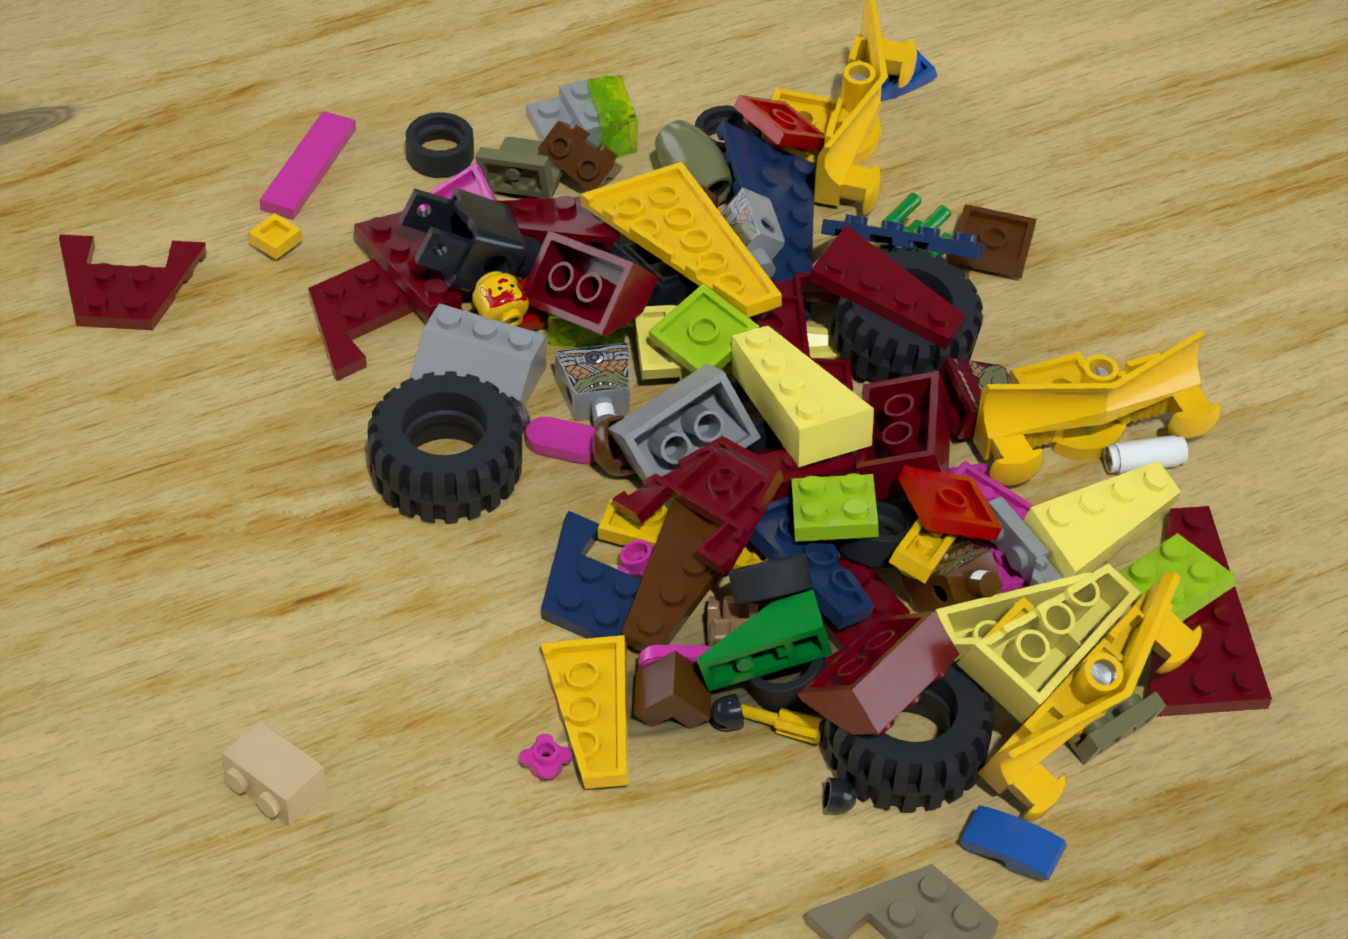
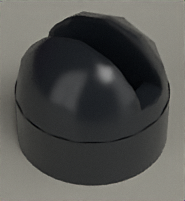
M736 694L723 696L713 703L710 719L715 727L721 730H735L744 727L742 707Z
M828 777L822 795L823 812L831 814L847 813L856 804L855 788L848 781Z

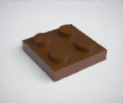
M965 204L957 232L977 235L976 243L987 244L985 259L950 255L949 263L1022 278L1037 219Z

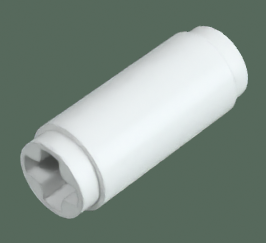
M1175 435L1115 442L1104 447L1103 459L1107 472L1116 474L1126 473L1159 461L1164 468L1177 467L1180 464L1187 463L1188 446L1183 436L1176 437Z

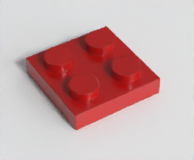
M739 95L733 108L744 116L743 121L748 126L761 130L767 135L766 141L772 146L779 149L794 147L802 152H807L808 150L821 151L823 149L825 134L788 103Z
M910 466L903 467L898 480L925 530L935 534L948 533L961 535L968 539L980 538L996 541L1003 528L973 477Z

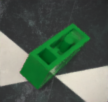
M814 590L771 602L700 655L697 661L708 691L832 655Z

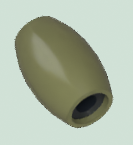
M676 120L666 125L658 133L655 139V147L662 168L682 161L700 186H705L719 197L718 205L730 196L733 191L732 183L734 182L730 166L726 165L723 152L705 132L687 121Z

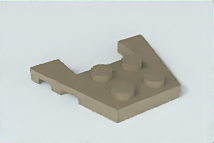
M933 864L811 909L806 913L805 924L822 939H848L866 923H869L886 939H993L999 923L998 920Z

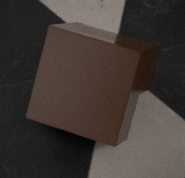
M675 650L636 671L634 715L651 727L671 717L690 729L709 720L711 716V691H708L700 667Z

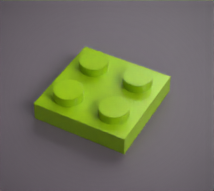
M703 283L649 330V338L693 373L705 364L722 369L732 360V335L759 328V325Z
M854 473L845 476H808L791 479L795 542L879 537L873 474L860 475Z
M1178 533L1119 571L1126 580L1141 592L1135 601H1138L1164 573L1176 572L1181 579L1171 600L1173 607L1171 612L1181 621L1235 586L1234 574Z

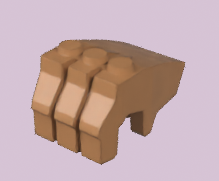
M733 595L724 597V601H715V596H709L708 646H714L757 614L758 603L735 604Z

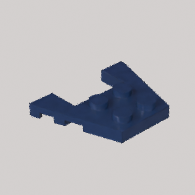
M568 511L565 516L544 596L541 619L585 639L619 636L642 580L586 556L598 539L599 523Z

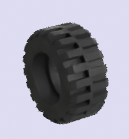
M895 248L893 252H888L887 249L881 250L966 315L963 326L946 349L837 295L830 322V332L833 335L832 342L837 352H841L840 357L842 360H850V367L854 366L856 374L864 380L868 377L875 382L940 371L946 358L971 359L983 322V305L979 294H976L977 289L970 279L965 280L964 272L957 266L951 267L948 265L947 259L940 256L934 258L927 255L928 251L919 249L916 252L907 251V248Z
M445 371V375H434V372L423 374L421 379L414 380L412 377L403 381L400 384L401 388L393 387L383 396V401L380 400L372 411V418L368 421L367 428L370 474L373 476V484L377 491L383 494V499L394 508L400 506L402 513L410 517L420 515L423 521L435 523V519H446V523H456L458 518L467 517L468 520L479 517L481 511L486 509L490 512L499 506L501 499L505 500L515 489V484L519 481L522 473L521 417L519 411L513 406V401L504 392L499 394V388L489 381L482 383L478 376L468 373L466 377L457 376V372ZM446 438L458 439L474 445L464 452L451 455H436L418 449L419 446L429 441Z
M960 659L950 663L947 666L948 672L946 675L930 683L920 693L921 699L916 704L901 711L921 715L935 723L944 733L937 738L927 741L910 742L894 738L886 733L878 736H871V734L850 735L825 718L823 746L826 749V759L829 766L833 770H837L836 777L838 779L848 781L855 787L857 796L865 801L869 798L877 801V806L889 810L890 806L902 807V812H916L917 807L925 806L926 811L940 808L943 800H946L948 804L956 801L963 796L964 790L972 789L979 779L977 773L986 764L994 727L995 717L992 714L994 706L991 696L985 692V689L956 664Z

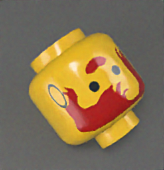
M494 271L482 276L476 283V288L472 294V302L480 316L518 326L522 322L523 316L529 307L528 298L519 282L513 275Z

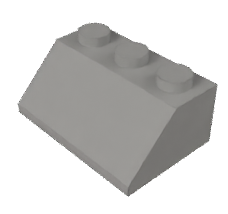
M439 303L423 328L410 378L413 377L414 380L421 379L423 374L434 372V375H445V371L457 372V376L466 377L467 373L478 376L480 382L485 383L489 381L497 386L499 394L504 392L513 401V406L520 414L546 369L547 335Z
M705 364L608 428L625 459L642 481L655 473L662 477L678 468V460L721 436L744 448L761 438L725 372L709 364Z

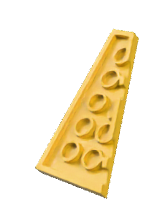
M682 161L580 194L582 207L697 285L701 286L704 283L747 317L782 306V294Z

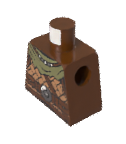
M961 539L952 544L925 584L918 579H912L900 573L913 611L935 612L939 608L984 597H992L1001 590L1003 585L991 551Z

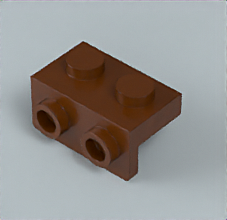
M558 120L539 145L538 151L544 156H549L550 161L588 191L600 188L607 177L615 178L623 168V166L615 161L619 155L603 143L597 147L587 138L591 133L573 120L569 125Z

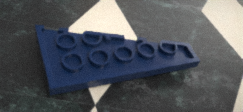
M722 121L717 127L716 133L718 140H722L725 143L726 152L723 156L726 165L732 167L736 179L732 183L735 196L743 187L769 198L785 239L783 248L772 259L776 271L770 280L774 279L775 282L793 279L795 274L807 272L810 275L813 250L815 165L802 157H797L783 149L776 148L768 142ZM803 301L806 321L810 318L811 301Z

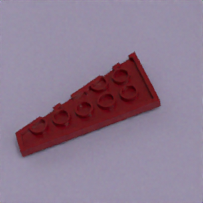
M1210 507L1170 508L1167 517L1165 541L1178 533L1230 571ZM1235 586L1182 621L1192 631L1200 625L1202 636L1197 648L1181 666L1168 673H1156L1155 671L1165 660L1152 649L1148 696L1157 692L1166 704V707L1156 717L1269 709L1272 697Z

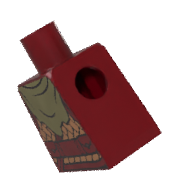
M946 358L939 372L952 404L951 427L956 438L974 437L981 393L986 384H1013L1006 368L998 364Z

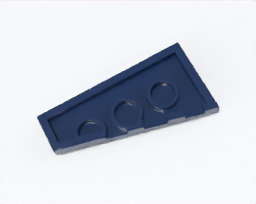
M846 214L845 221L823 219L821 234L838 236L843 228L848 225L870 242L887 243L893 246L924 249L925 251L975 259H985L987 244L976 243L977 235L955 232L954 239L940 237L941 229L918 226L917 233L903 231L904 223L882 220L881 227L867 225V217Z
M792 495L770 502L749 540L769 560L805 554L813 587L801 592L814 590L820 611L838 629L869 619L874 605L851 570L842 568L838 562L840 553L834 544H826L824 540L795 542Z

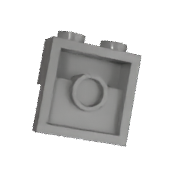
M592 78L559 86V97L526 105V116L540 141L545 139L558 120L569 125L574 120L591 133L587 139L597 147L601 143L606 146L618 144V128L622 127L621 114L617 107H609V97L605 86H597Z

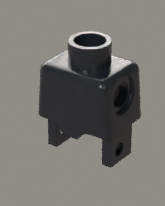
M414 188L399 217L402 226L427 233L414 257L416 264L441 271L448 287L471 293L475 290L478 280L490 272L508 273L517 280H523L529 276L540 252L538 240L521 234L515 218L507 205L459 188L453 190L449 199ZM423 204L429 205L424 211L417 210ZM467 227L470 228L472 234L467 231Z

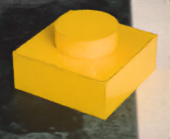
M273 213L248 232L249 243L274 259H278L302 241V230L276 213Z

